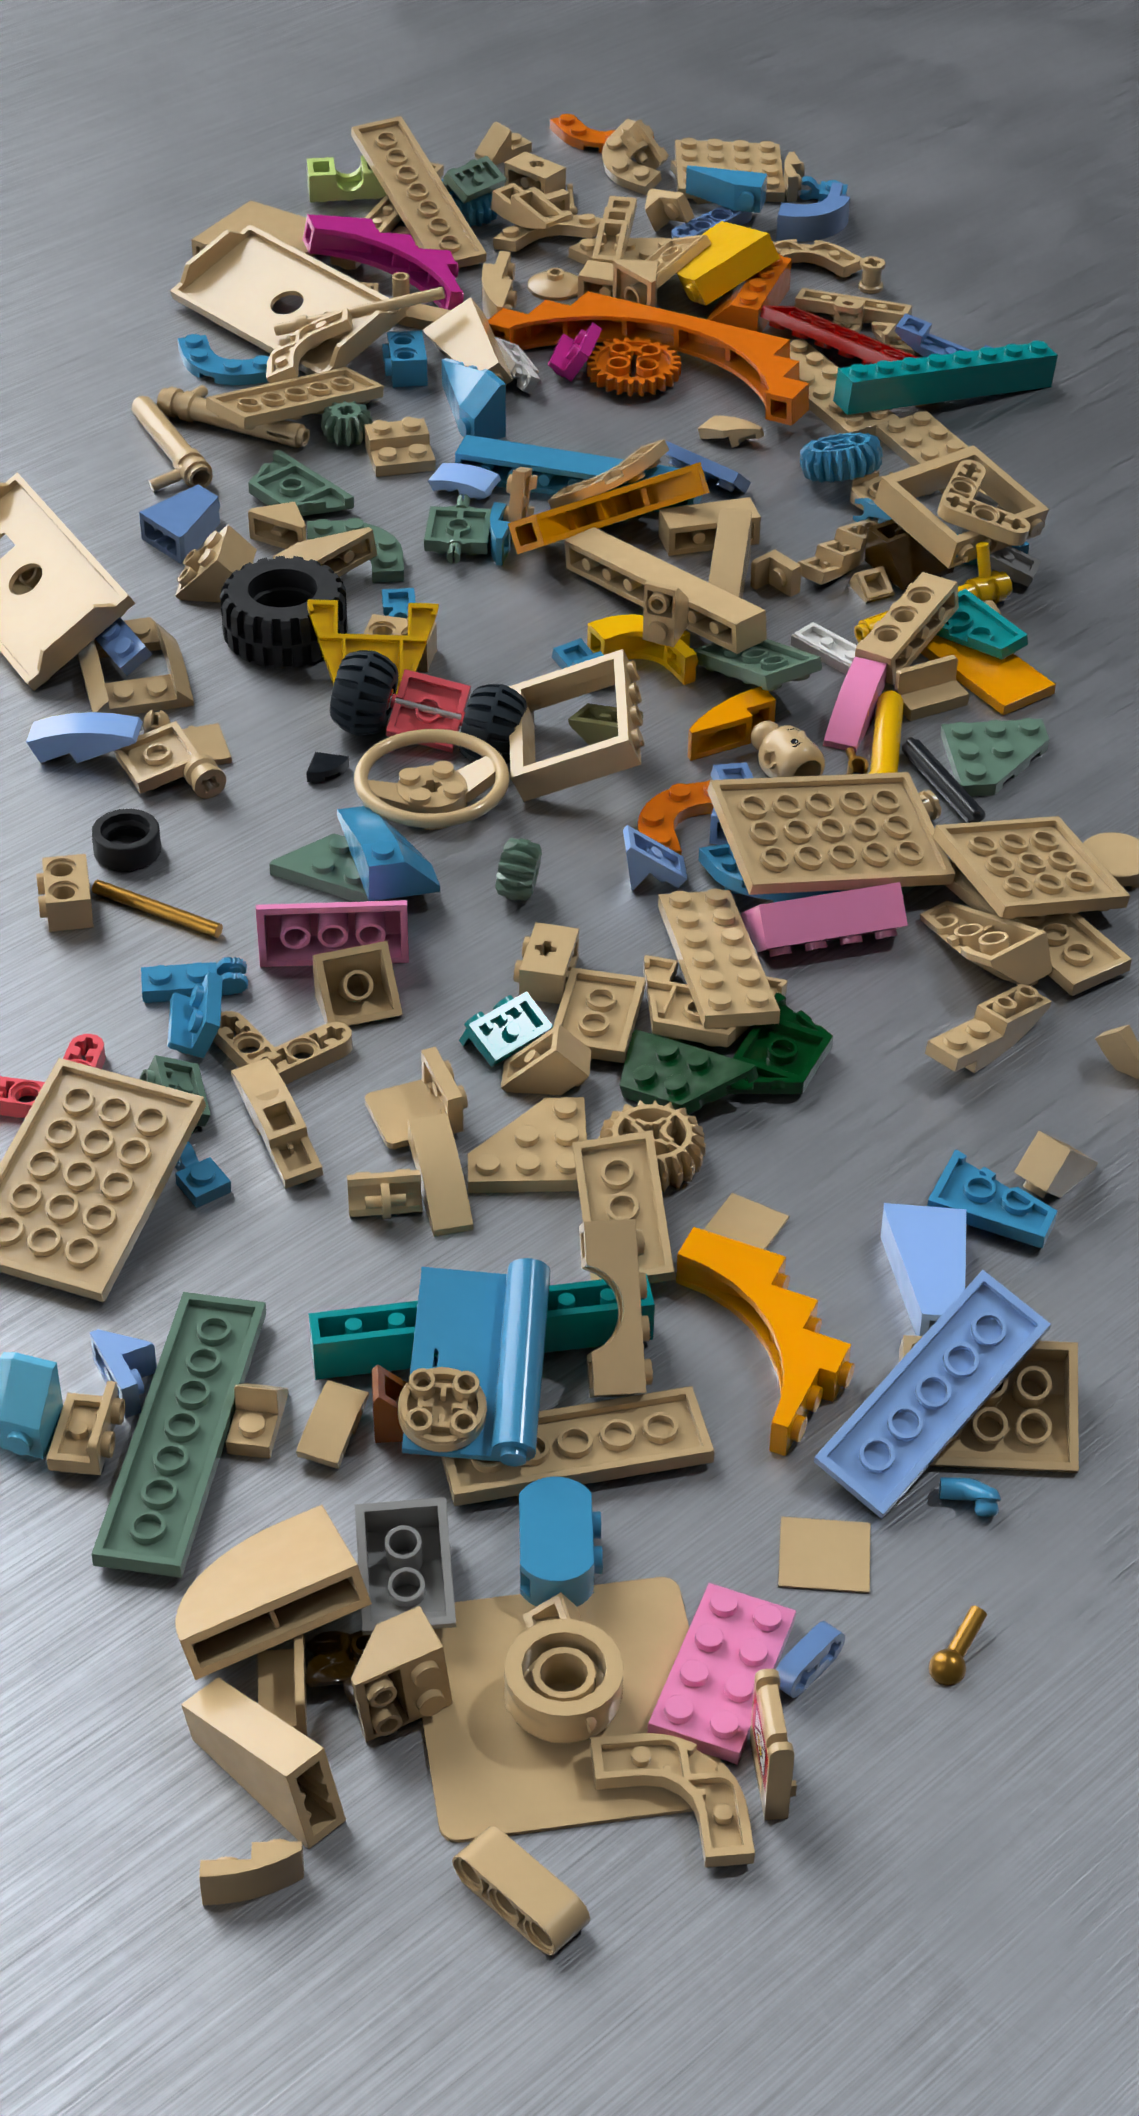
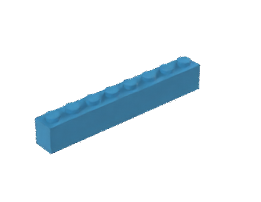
M465 435L455 452V463L473 465L499 474L501 480L496 485L498 487L506 488L508 476L512 474L513 470L519 467L532 468V475H538L537 489H532L530 492L548 495L556 494L565 486L602 474L624 461V459ZM657 465L649 470H644L645 476L636 482L680 468ZM626 481V482H624L623 484H621V485H619V486H617V487H615V488H613V489H611V490H614V489H617V488H621V487H624V486H627V485H630V484H633V483H628V481ZM702 495L663 508L700 504Z

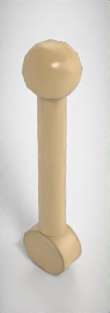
M567 183L569 211L572 212V215H577L578 209L574 205L573 183Z

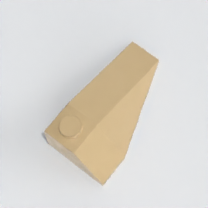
M945 901L920 914L921 921L961 955L1001 979L1016 983L1017 985L1033 986L1038 983L1039 979L1053 972L1046 931L1008 919H1001L998 916L950 901Z

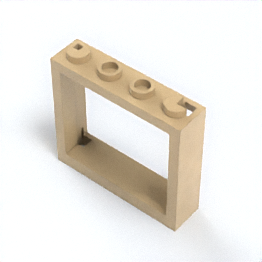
M974 445L881 477L874 501L881 510L948 569L977 559V543L988 542L990 554L1012 546L973 531L957 535L916 499L946 488L961 461L974 460L985 467L986 474L980 489L1007 512L1021 516L1029 522L1030 531L1027 539L1035 538V536L1041 534L1049 511L1043 503Z
M623 649L508 686L523 696L527 703V710L521 717L519 725L514 728L516 730L509 736L510 778L524 802L641 765L640 747L645 746L639 730V726L643 725V719L637 706L638 703L642 702L641 694L636 684L640 677L636 671L635 661L629 662ZM615 685L618 721L617 737L536 762L535 710Z

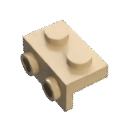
M107 1381L103 1396L67 1393L47 1456L48 1470L101 1475L105 1459L112 1458L114 1453L115 1425H121L125 1415V1399L119 1398L117 1382Z

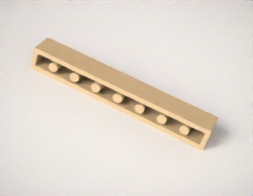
M595 527L564 540L566 567L568 570L644 607V583L647 580L678 587L689 598L688 627L686 629L736 654L767 640L766 610Z

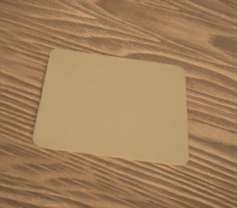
M667 1577L594 1585V1592L591 1597L577 1607L582 1621L602 1629L614 1640L620 1649L624 1661L623 1698L619 1710L609 1726L593 1737L647 1733L649 1720L689 1630L680 1587L674 1580ZM521 1594L455 1602L456 1627L434 1629L444 1648L453 1704L444 1707L435 1715L422 1717L438 1826L441 1835L445 1839L457 1843L473 1841L491 1826L499 1828L508 1836L693 1812L692 1807L680 1795L663 1787L633 1786L595 1790L590 1750L591 1738L573 1743H553L539 1739L527 1733L519 1726L511 1713L507 1712L505 1708V1657L513 1641L527 1629L523 1614L536 1606L529 1603ZM565 1682L548 1686L560 1692L573 1691L579 1688L575 1684ZM707 1755L717 1764L721 1762L720 1758Z

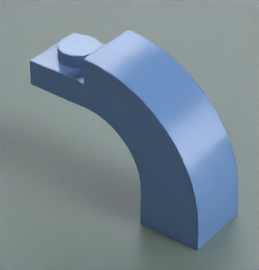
M832 182L828 197L818 203H781L777 217L776 240L797 239V242H808L825 239L841 232L848 224L850 197L847 194H842L843 183Z

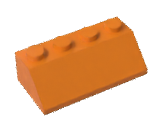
M779 254L780 259L723 294L707 320L762 333L769 320L759 317L762 305L779 306L790 289L792 258L783 257Z

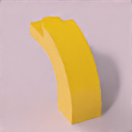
M616 615L588 623L587 646L593 653L601 651L606 655L623 649L628 660H651L667 668L683 685L695 682L698 657L694 649L690 648V633L687 630L684 631L676 645L671 647L643 640V615Z

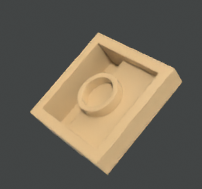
M405 417L401 421L392 422L376 420L371 424L364 425L365 447L376 477L436 470V460L430 446V433L424 418Z

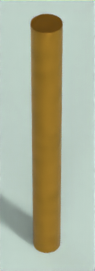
M99 879L95 880L92 885L93 893L215 938H218L222 933L223 925Z

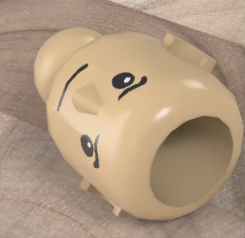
M762 721L752 730L751 743L759 751V766L769 778L823 775L825 768L824 755L817 745L806 736L804 730L800 731L791 725L779 727L778 724L772 721Z

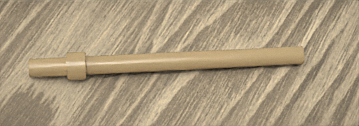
M438 287L348 309L352 319L372 315L376 310L387 312L444 299L445 292L443 287ZM339 310L310 317L305 314L296 316L295 320L274 324L275 335L280 336L293 333L303 326Z

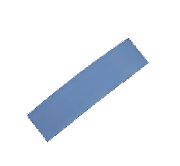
M905 313L895 327L897 335L923 357H929L930 354H952L958 350L973 351L930 334L932 323Z

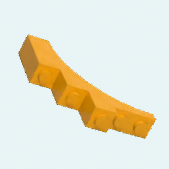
M698 462L507 524L516 552L520 554L570 538L592 527L598 529L710 492L701 463Z
M693 1227L677 1253L676 1283L700 1292L730 1310L752 1330L766 1349L778 1377L781 1396L771 1422L769 1451L786 1456L793 1441L800 1442L807 1427L809 1411L816 1412L821 1399L833 1402L840 1388H847L849 1386L855 1369V1364L849 1362L851 1344L819 1334L822 1319L817 1318L818 1300L787 1290L790 1276L785 1274L786 1256Z

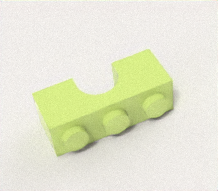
M363 155L361 156L360 167L355 172L349 174L340 173L335 169L334 157L307 159V184L310 202L380 199L387 195Z

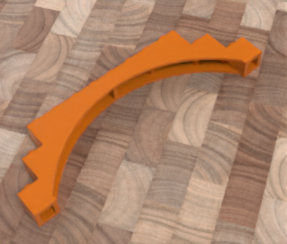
M589 291L571 305L545 300L528 314L503 308L488 320L495 337L517 344L522 350L557 345L563 334L574 340L581 329L587 331L592 323L602 328L597 342L606 341L613 343V338L624 341L626 336L630 340H634L639 336L640 341H645L647 338H651L652 343L662 341V346L671 345V350H677L678 352L718 365L747 383L764 403L766 420L792 426L809 410V383L799 381V361L790 359V339Z

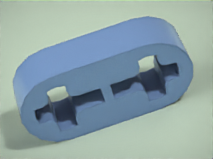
M826 1621L819 1622L785 1655L777 1666L776 1670L779 1672L780 1690L792 1698L801 1695L837 1658L844 1645L845 1634Z

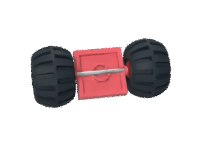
M360 650L351 652L343 658L335 678L330 701L331 719L341 729L354 735H372L381 732L388 722L386 736L391 737L399 733L420 729H445L459 732L460 726H462V733L475 736L490 744L501 754L506 764L510 762L509 736L516 730L514 728L519 725L521 717L527 710L526 700L516 690L504 684H486L477 687L470 696L471 686L405 669L398 693L396 694L398 669L388 657L376 651ZM419 743L420 745L453 753L455 746L446 743ZM459 746V750L465 758L473 762L483 758L478 753Z

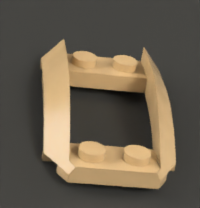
M151 617L125 620L124 622L149 651H163L169 674L105 683L99 658L110 656L96 639L91 641L77 654L92 712L133 715L146 713L150 710L160 711L194 706L192 691L179 645L176 639Z

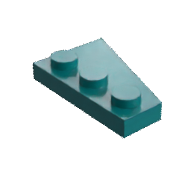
M967 589L958 592L959 608L936 634L939 637L999 659H1004L1028 645V634Z

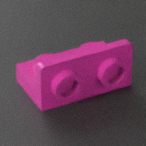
M592 323L587 331L581 329L574 340L563 334L554 349L548 366L557 375L565 377L572 382L590 357L602 328Z

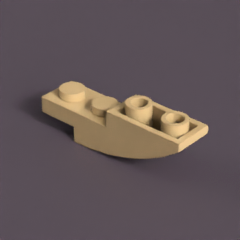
M500 251L495 264L484 263L482 307L487 320L503 308L509 310L516 308L517 291L512 290V280L515 278V263H511V252Z
M1020 984L977 1005L973 1019L928 1040L924 1054L954 1072L965 1067L975 1073L992 1063L1026 1035L1050 1008L1052 1001L1039 994L1035 988Z
M265 1058L231 1070L232 1078L257 1133L262 1136L285 1188L287 1189L322 1176L323 1168L308 1137L307 1126L288 1088L271 1061Z

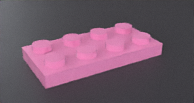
M708 1583L649 1720L647 1733L666 1734L697 1744L698 1751L738 1765L750 1735L755 1674L762 1669L777 1668L795 1622L796 1610Z

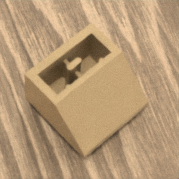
M229 525L219 533L217 531L212 532L205 540L204 546L198 551L193 549L183 561L185 567L177 579L179 585L175 596L179 600L220 602L221 588L225 581L235 570L240 571L243 565L249 562L253 564L257 549Z
M417 1606L376 1624L351 1677L361 1731L366 1742L379 1736L390 1735L406 1724L424 1716L435 1715L444 1707L453 1704L444 1648L421 1607Z

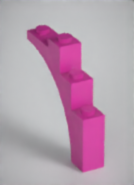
M307 214L302 240L309 254L353 260L390 274L405 272L409 275V283L420 291L443 287L445 298L433 301L439 308L452 310L463 303V291L456 282L459 266L450 250L421 249L416 246L410 234L380 232L371 218Z

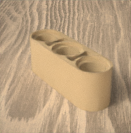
M488 1827L453 1857V1868L461 1881L546 1955H554L590 1922V1914L583 1901L497 1827Z

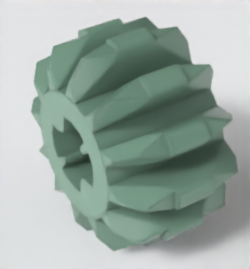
M345 400L343 403L334 402L332 406L324 408L321 430H323V436L327 438V442H336L337 446L342 444L348 446L350 444L360 445L362 441H365L364 425L371 424L372 417L366 405H358L356 401L351 403Z
M510 838L506 842L501 853L495 886L498 895L507 896V899L516 901L518 899L527 901L531 897L536 886L541 864L542 850L539 844L523 838Z

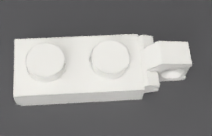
M495 337L511 376L517 379V387L524 392L533 394L534 388L540 381L538 377L539 370L517 344Z

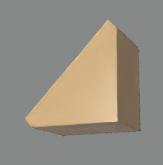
M295 502L256 507L248 511L251 539L283 549H287L298 542L306 541V525Z

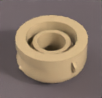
M576 1619L547 1620L529 1627L517 1636L510 1645L505 1657L504 1696L507 1712L511 1713L516 1723L527 1733L553 1743L584 1741L599 1734L614 1719L623 1698L624 1661L620 1649L614 1640L602 1629L588 1622ZM565 1682L575 1684L579 1688L573 1691L560 1692L548 1686Z

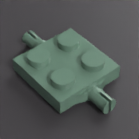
M463 494L457 497L456 506H430L424 537V551H434L439 554L448 553V562L453 563L454 557L455 564L460 561L461 553L468 555L487 554L490 540L491 509L469 506L470 497L466 494L464 501Z

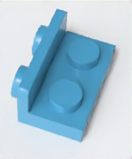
M208 972L202 985H195L191 997L173 993L170 999L167 1044L170 1049L204 1059L220 1028L221 975Z

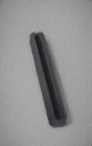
M913 737L906 739V743L902 745V752L966 823L981 822L986 817V814L978 803L919 739H914Z

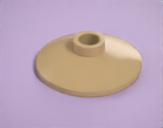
M550 268L547 271L533 275L528 280L527 288L532 295L544 300H567L578 296V276L563 271L560 268Z

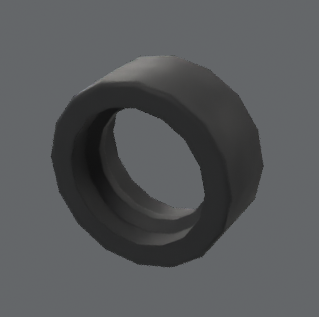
M132 808L114 810L98 818L92 826L94 857L99 864L108 869L135 871L149 866L157 860L161 853L159 823L153 815L143 810ZM122 836L143 838L140 841L128 844L110 842Z

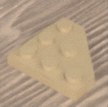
M596 238L582 239L579 243L569 247V258L584 265L588 260H592ZM629 238L623 259L646 260L670 238Z
M584 1097L544 1098L469 1152L468 1193L579 1191L572 1142L587 1140Z

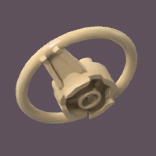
M420 729L393 735L372 746L361 757L356 766L354 785L365 808L368 807L381 817L406 826L436 830L472 821L492 810L502 800L508 789L509 771L501 754L490 744L475 736L453 730ZM413 744H453L470 749L483 757L456 771L453 764L448 761H438L433 765L417 768H404L399 772L398 783L368 780L371 767L377 760L391 751ZM493 785L491 791L483 799L467 807V802L472 801Z

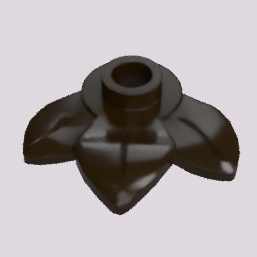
M328 1631L318 1634L306 1643L307 1649L314 1657L307 1667L306 1686L319 1687L343 1683L348 1701L352 1706H356L351 1677L364 1652L362 1650L365 1649L371 1635H363L362 1631H357L353 1634Z

